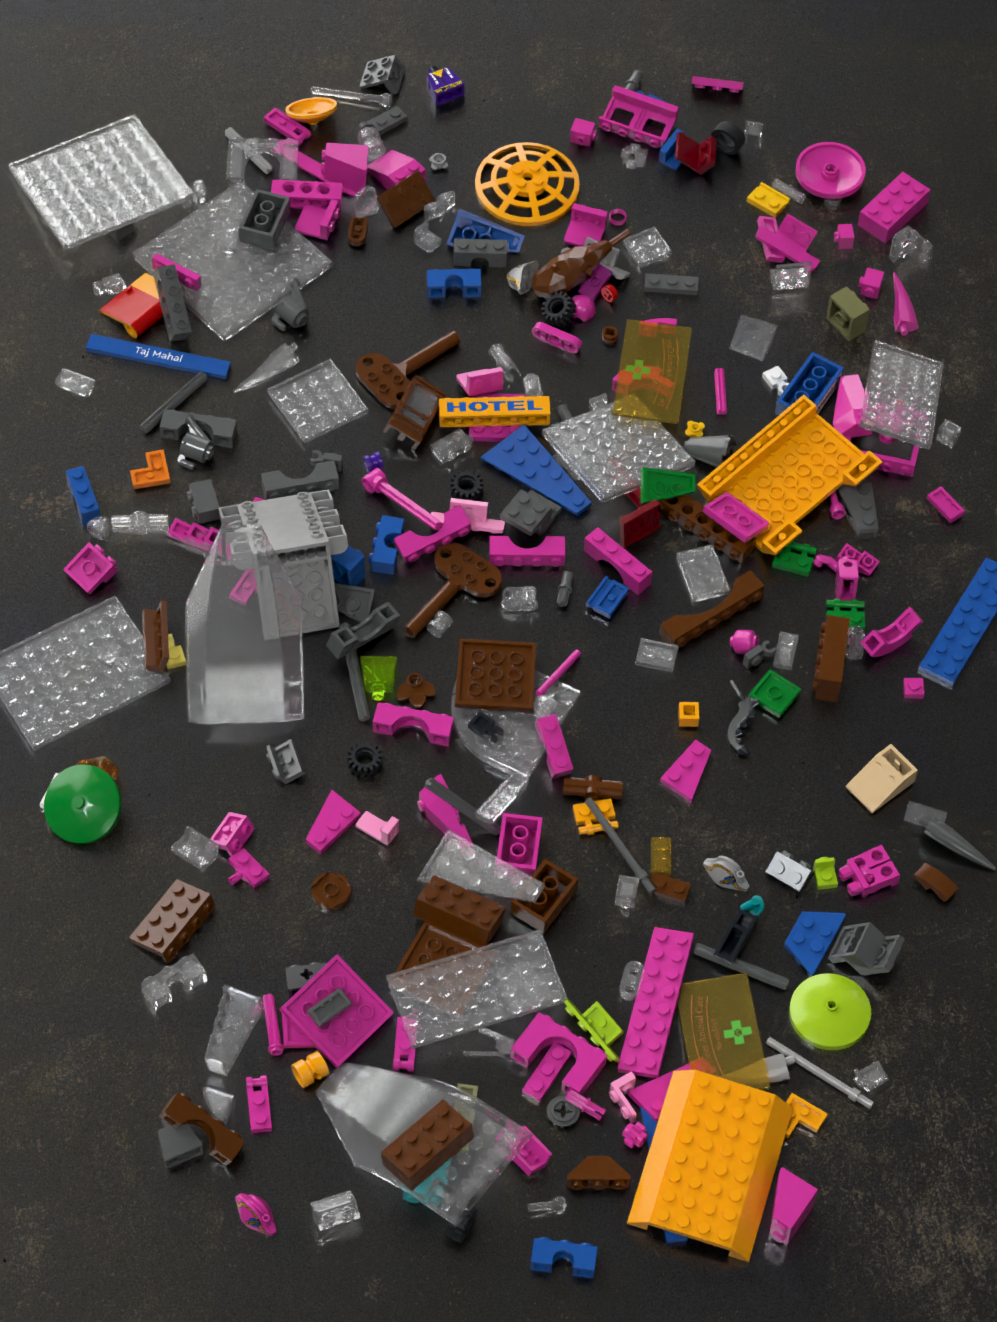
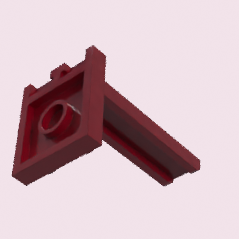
M612 460L608 463V468L610 469L608 477L638 507L634 512L619 519L620 544L623 548H626L661 528V525L658 523V519L661 518L658 511L660 503L655 499L650 503L641 505V488L635 484L632 477L626 475L620 465H617Z

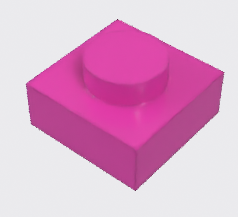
M904 678V698L923 699V678Z

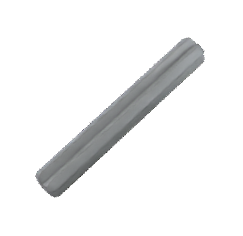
M232 127L225 130V136L265 174L273 171V166Z

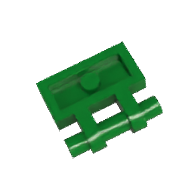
M793 540L786 546L785 550H781L775 555L772 567L808 577L814 558L807 555H815L817 548L810 547V544L806 543L804 545L799 544ZM793 549V550L801 551L802 553H801V555H800V554L791 552V550Z
M840 598L826 600V607H833V610H827L826 618L827 615L850 618L848 631L864 632L865 612L857 611V608H864L865 602L857 601V599H851V601L840 600ZM840 608H850V611H840Z

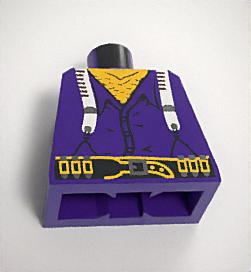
M432 66L428 70L427 88L435 106L464 96L465 83L450 68L446 67L439 70L437 66Z

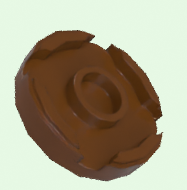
M323 873L312 883V898L323 909H339L346 905L350 899V882L340 873Z

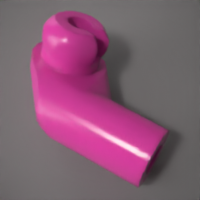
M821 554L815 556L816 559L813 560L814 565L820 568L823 564H826L836 572L838 562L834 558Z

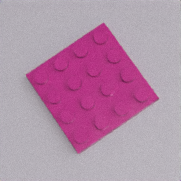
M338 954L279 1009L336 1069L394 1013ZM340 988L352 1002V1005L319 1029L307 1014V1010Z

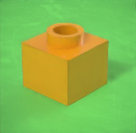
M679 702V727H698L699 702Z

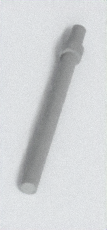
M769 1037L766 1041L767 1045L781 1054L783 1053L786 1057L793 1055L797 1064L848 1095V1098L852 1101H858L869 1109L874 1105V1102L862 1095L860 1090L855 1087L852 1089L775 1039Z

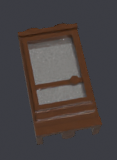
M415 375L408 384L383 432L387 433L390 427L400 432L397 436L398 440L404 441L408 437L415 441L411 448L415 450L421 443L423 436L439 409V399H444L446 393L428 383L424 378Z

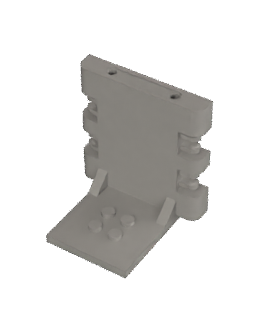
M329 489L310 493L299 492L297 495L256 502L245 501L241 504L218 508L234 565L240 570L254 569L265 640L340 626L331 555L345 552L348 547L345 529L343 525H340L338 511L334 509L333 498Z

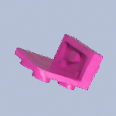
M331 199L327 209L308 204L304 205L296 223L295 232L328 240L330 233L334 230L335 221L340 216L341 210L338 208V201Z
M574 203L564 243L584 246L587 237L601 241L607 226L608 212Z
M501 367L477 370L456 376L457 381L469 396L503 390V370Z

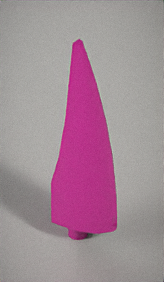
M894 272V326L896 332H901L902 336H906L908 332L917 330L919 326L909 295Z

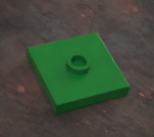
M769 669L749 693L748 697L758 699L760 707L780 718L798 697L802 689Z

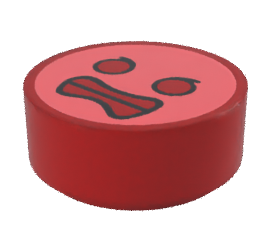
M606 284L601 288L602 297L607 302L611 303L618 298L617 290L613 285Z

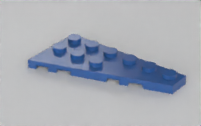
M522 425L480 457L485 463L493 465L497 470L505 472L511 478L533 491L541 493L545 498L553 500L576 516L592 506L591 501L525 425Z

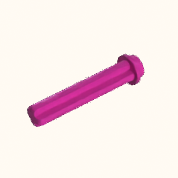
M272 994L263 996L269 1040L268 1052L273 1056H278L283 1053L284 1045L281 1044L275 997Z

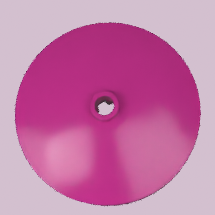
M821 142L813 144L801 152L796 162L795 172L798 182L809 193L826 199H840L848 197L860 189L865 179L866 167L862 157L852 148L836 142Z

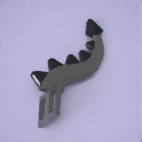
M731 680L733 688L743 701L738 703L739 711L728 727V739L732 747L737 750V755L747 756L750 754L747 746L740 745L743 740L737 738L743 735V731L739 728H747V719L756 717L752 709L759 705L760 701L751 697L747 698L739 686Z

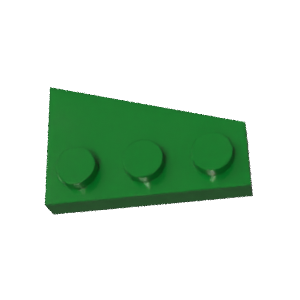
M646 467L641 469V505L650 503L655 499L661 501L695 492V474Z

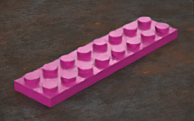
M654 927L618 1064V1072L628 1074L632 1071L634 1075L659 1077L694 940V933Z

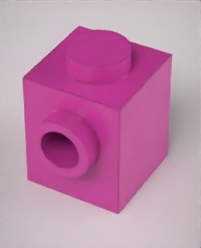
M575 118L570 130V142L590 147L592 140L595 141L597 136L595 123Z
M867 268L865 276H861L858 287H861L860 295L877 299L882 286L884 272Z

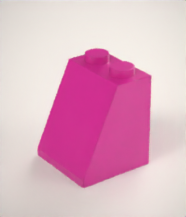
M326 143V150H322V160H325V162H322L321 173H324V179L330 182L342 183L343 187L352 192L365 195L368 145Z
M783 1167L779 1171L769 1234L777 1242H783L788 1245L814 1207L818 1189Z

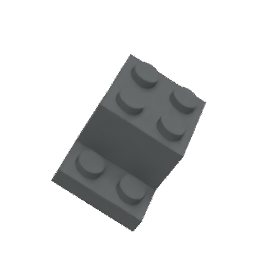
M521 489L502 511L500 519L529 536H532L533 533L541 536L560 514L562 507L532 490L527 493Z
M871 922L843 926L828 959L832 963L847 961L862 976L890 972L905 939L900 934L885 936Z

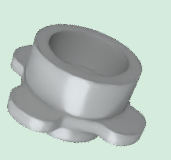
M436 153L429 158L433 170L446 169L448 167L446 156L442 153Z

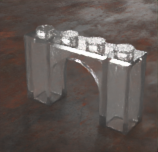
M241 137L228 138V184L245 185L247 162L251 157L260 153L271 154L279 161V180L298 181V140L292 138L277 140L276 138L259 139L256 137L250 139H242Z

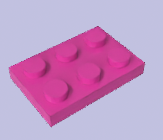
M728 492L705 505L703 509L706 515L744 543L768 529L769 526L768 521Z

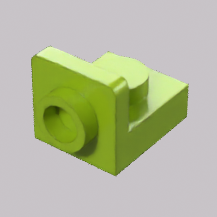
M821 857L814 862L813 871L818 890L837 888L838 886L834 868V857Z

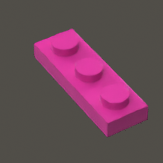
M693 76L691 84H695L696 88H705V85L712 86L713 90L721 91L722 88H729V92L739 93V90H743L744 82Z
M759 216L757 219L758 227L762 225L774 233L777 232L776 218ZM762 243L766 261L783 263L785 256Z
M157 253L152 257L154 270L160 266L175 264L180 283L195 291L201 288V275Z
M554 1042L522 1089V1093L540 1103L571 1057L572 1052Z

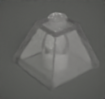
M741 315L729 349L763 361L773 343L778 325Z

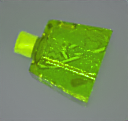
M360 656L364 691L372 693L374 700H382L384 693H391L393 690L397 672V657Z

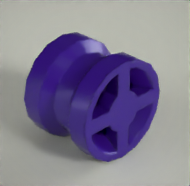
M374 452L371 456H363L364 465L368 473L375 468L383 469V462L379 452Z

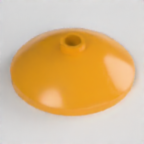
M325 97L302 99L286 107V115L296 121L314 125L333 114L337 109V102L334 99Z

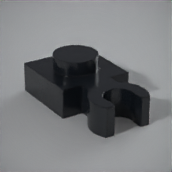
M480 711L468 723V729L482 738L487 734L494 743L498 741V737L494 734L504 735V730L499 726L494 727L495 721Z

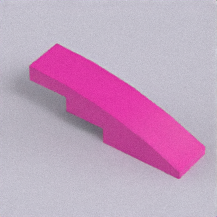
M175 518L167 532V536L210 553L232 558L226 534L213 527L209 530L194 522L190 525Z

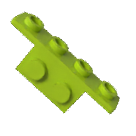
M566 998L563 1001L567 1005L565 1007L566 1011L572 1017L576 1016L580 1020L578 1025L585 1032L588 1030L591 1033L590 1039L596 1046L599 1047L601 1045L610 1062L614 1060L619 1063L620 1058L610 1045L624 1033L621 1027L598 1001L582 1014Z

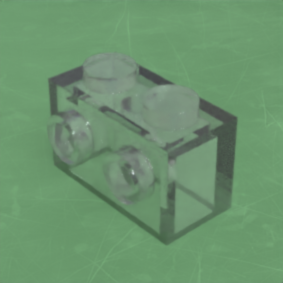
M351 1190L310 1203L314 1221L320 1231L360 1218L357 1202Z

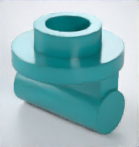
M756 895L743 903L740 908L743 911H750L752 915L758 916L764 909V902L761 896Z

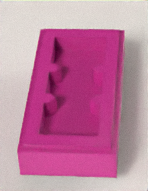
M942 486L927 495L926 499L949 523L965 514V510Z

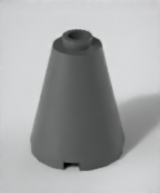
M734 435L692 437L685 441L684 452L691 458L717 468L736 452L733 451V445L737 446V441Z

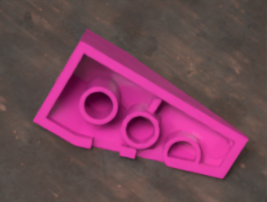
M858 374L840 376L833 427L845 438L868 436L873 433L874 418Z
M441 774L434 778L448 788ZM424 787L419 792V801H417L420 811H424L427 818L470 858L473 857L474 845L465 825L460 824L459 811Z

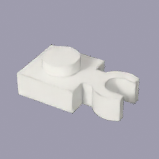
M779 366L763 372L762 378L771 389L777 388L778 395L781 396L784 392L783 390L789 385L787 383V376Z

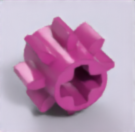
M637 1122L636 1125L629 1123L622 1133V1136L625 1137L624 1143L630 1148H633L634 1145L641 1147L648 1137V1134L645 1133L646 1127L640 1122Z

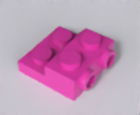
M88 542L63 570L91 595L103 581L107 583L119 569L115 567L117 564L115 560L110 556L106 558L103 555L105 551L97 544L93 546Z

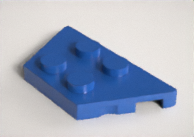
M802 911L785 941L784 947L789 953L793 954L797 963L806 969L809 977L814 976L844 922L846 914Z

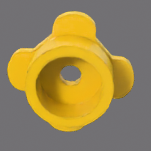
M687 422L688 428L685 430L687 436L690 438L703 436L704 423Z

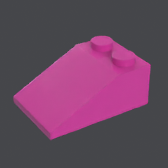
M394 150L389 151L367 165V171L387 190L418 170L426 182V169L414 158Z

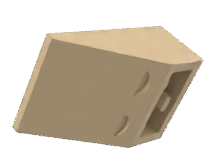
M890 744L879 752L846 785V788L871 813H874L913 784L918 770Z

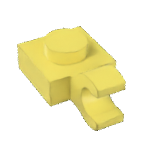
M172 633L168 634L169 660L166 666L169 670L186 665V660L181 645L175 647Z

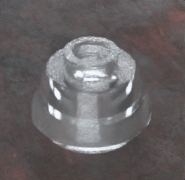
M98 516L87 523V530L94 538L101 541L109 538L112 527L108 518Z
M541 695L536 697L533 711L539 719L554 714L557 715L559 708L553 698Z

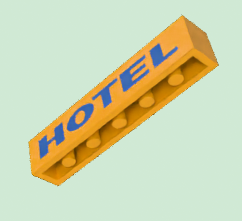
M549 396L439 399L440 427L550 425Z

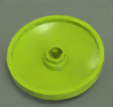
M818 974L806 979L796 988L790 1001L789 1016L794 1030L805 1042L824 1050H840L854 1045L865 1035L871 1019V1005L864 990L853 980L838 974Z

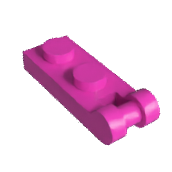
M277 108L272 109L264 116L266 124L292 140L296 146H300L304 139L311 137V132Z
M398 1017L393 1071L407 1069V1072H414L418 1018ZM400 1058H406L408 1061H400Z
M267 1075L253 1079L252 1077H246L251 1133L272 1131ZM261 1086L262 1090L253 1091V1087Z

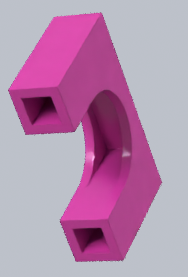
M539 1012L512 1046L510 1057L528 1068L539 1052L548 1046H552L554 1042L569 1049L575 1056L576 1063L563 1079L561 1090L568 1093L572 1089L583 1095L606 1065L607 1055L602 1049L590 1045L585 1038L577 1037L566 1026H560L550 1016Z

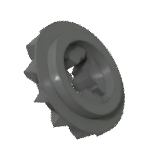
M566 1096L555 1097L547 1106L548 1120L550 1119L553 1125H558L561 1128L564 1126L571 1127L573 1123L577 1122L580 1115V1108L565 1099ZM563 1106H565V1111L567 1112L564 1118L559 1113Z

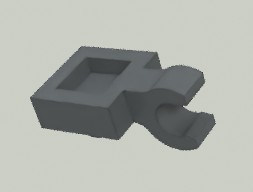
M318 450L312 451V456L317 458L310 459L311 465L315 466L316 463L334 460L337 471L342 472L343 455L325 452L322 455Z
M768 640L763 642L761 646L757 645L744 654L743 665L747 669L757 666L761 663L763 656H773L776 648L768 650L767 647L770 643Z

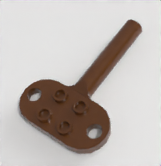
M451 331L399 364L392 363L382 354H366L357 361L356 376L384 406L395 409L400 401L397 398L403 395L410 383L407 376L459 344L460 337L455 331ZM365 362L373 363L370 366L364 365ZM414 389L405 403L406 405L413 401Z
M449 543L441 546L435 553L434 564L436 570L446 577L448 581L404 626L405 633L415 638L460 590H465L476 597L486 598L494 595L501 587L502 575L500 570L459 543ZM443 553H448L451 556L449 558H443L441 555ZM488 582H492L495 584V586L487 587L485 584Z

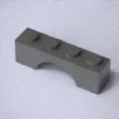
M164 409L160 423V437L179 440L184 434L188 433L190 430L188 424L185 423L188 413ZM189 412L194 416L195 422L201 430L213 439L215 446L233 448L237 433V421L235 419Z
M334 460L316 463L313 472L301 479L289 478L280 470L261 473L262 487L266 500L297 495L299 492L310 493L328 489L329 491L339 489V477Z
M386 602L374 609L358 625L351 628L345 625L332 632L326 646L339 659L393 629L400 614L389 602Z

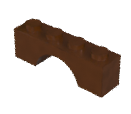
M177 1092L171 1097L158 1117L175 1129L184 1124H194L201 1127L208 1135L210 1141L209 1154L225 1166L231 1163L245 1142L241 1139V1135L234 1130L230 1131L221 1120L212 1118L207 1114L208 1112L205 1108L193 1104L187 1095Z

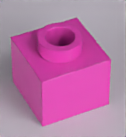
M838 224L837 232H834V242L838 243V249H853L854 232L852 224Z

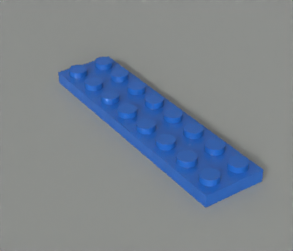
M987 557L985 558L919 665L918 670L946 684L954 685L997 614V562Z

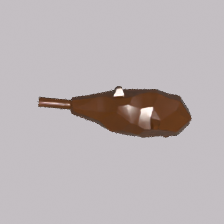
M627 229L609 241L603 240L587 246H576L552 258L533 275L532 290L537 297L550 298L549 294L555 295L556 291L559 293L560 291L564 293L570 291L585 278L592 276L594 269L611 252L612 247L632 235L631 232Z

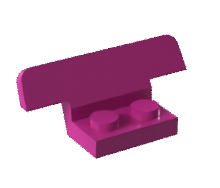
M787 213L776 233L762 225L758 228L756 233L757 240L808 271H813L820 262L819 259L806 252L818 231Z

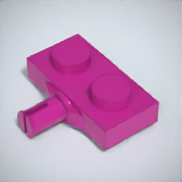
M244 848L228 858V863L236 871L234 875L228 878L231 885L242 879L253 888H256L269 879L270 874Z

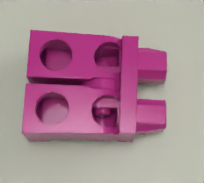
M882 844L854 858L848 859L847 864L838 871L842 881L852 879L853 882L847 885L851 897L859 894L862 897H866L868 894H872L886 886H895L899 883L900 878L899 872L893 862L890 861V857Z

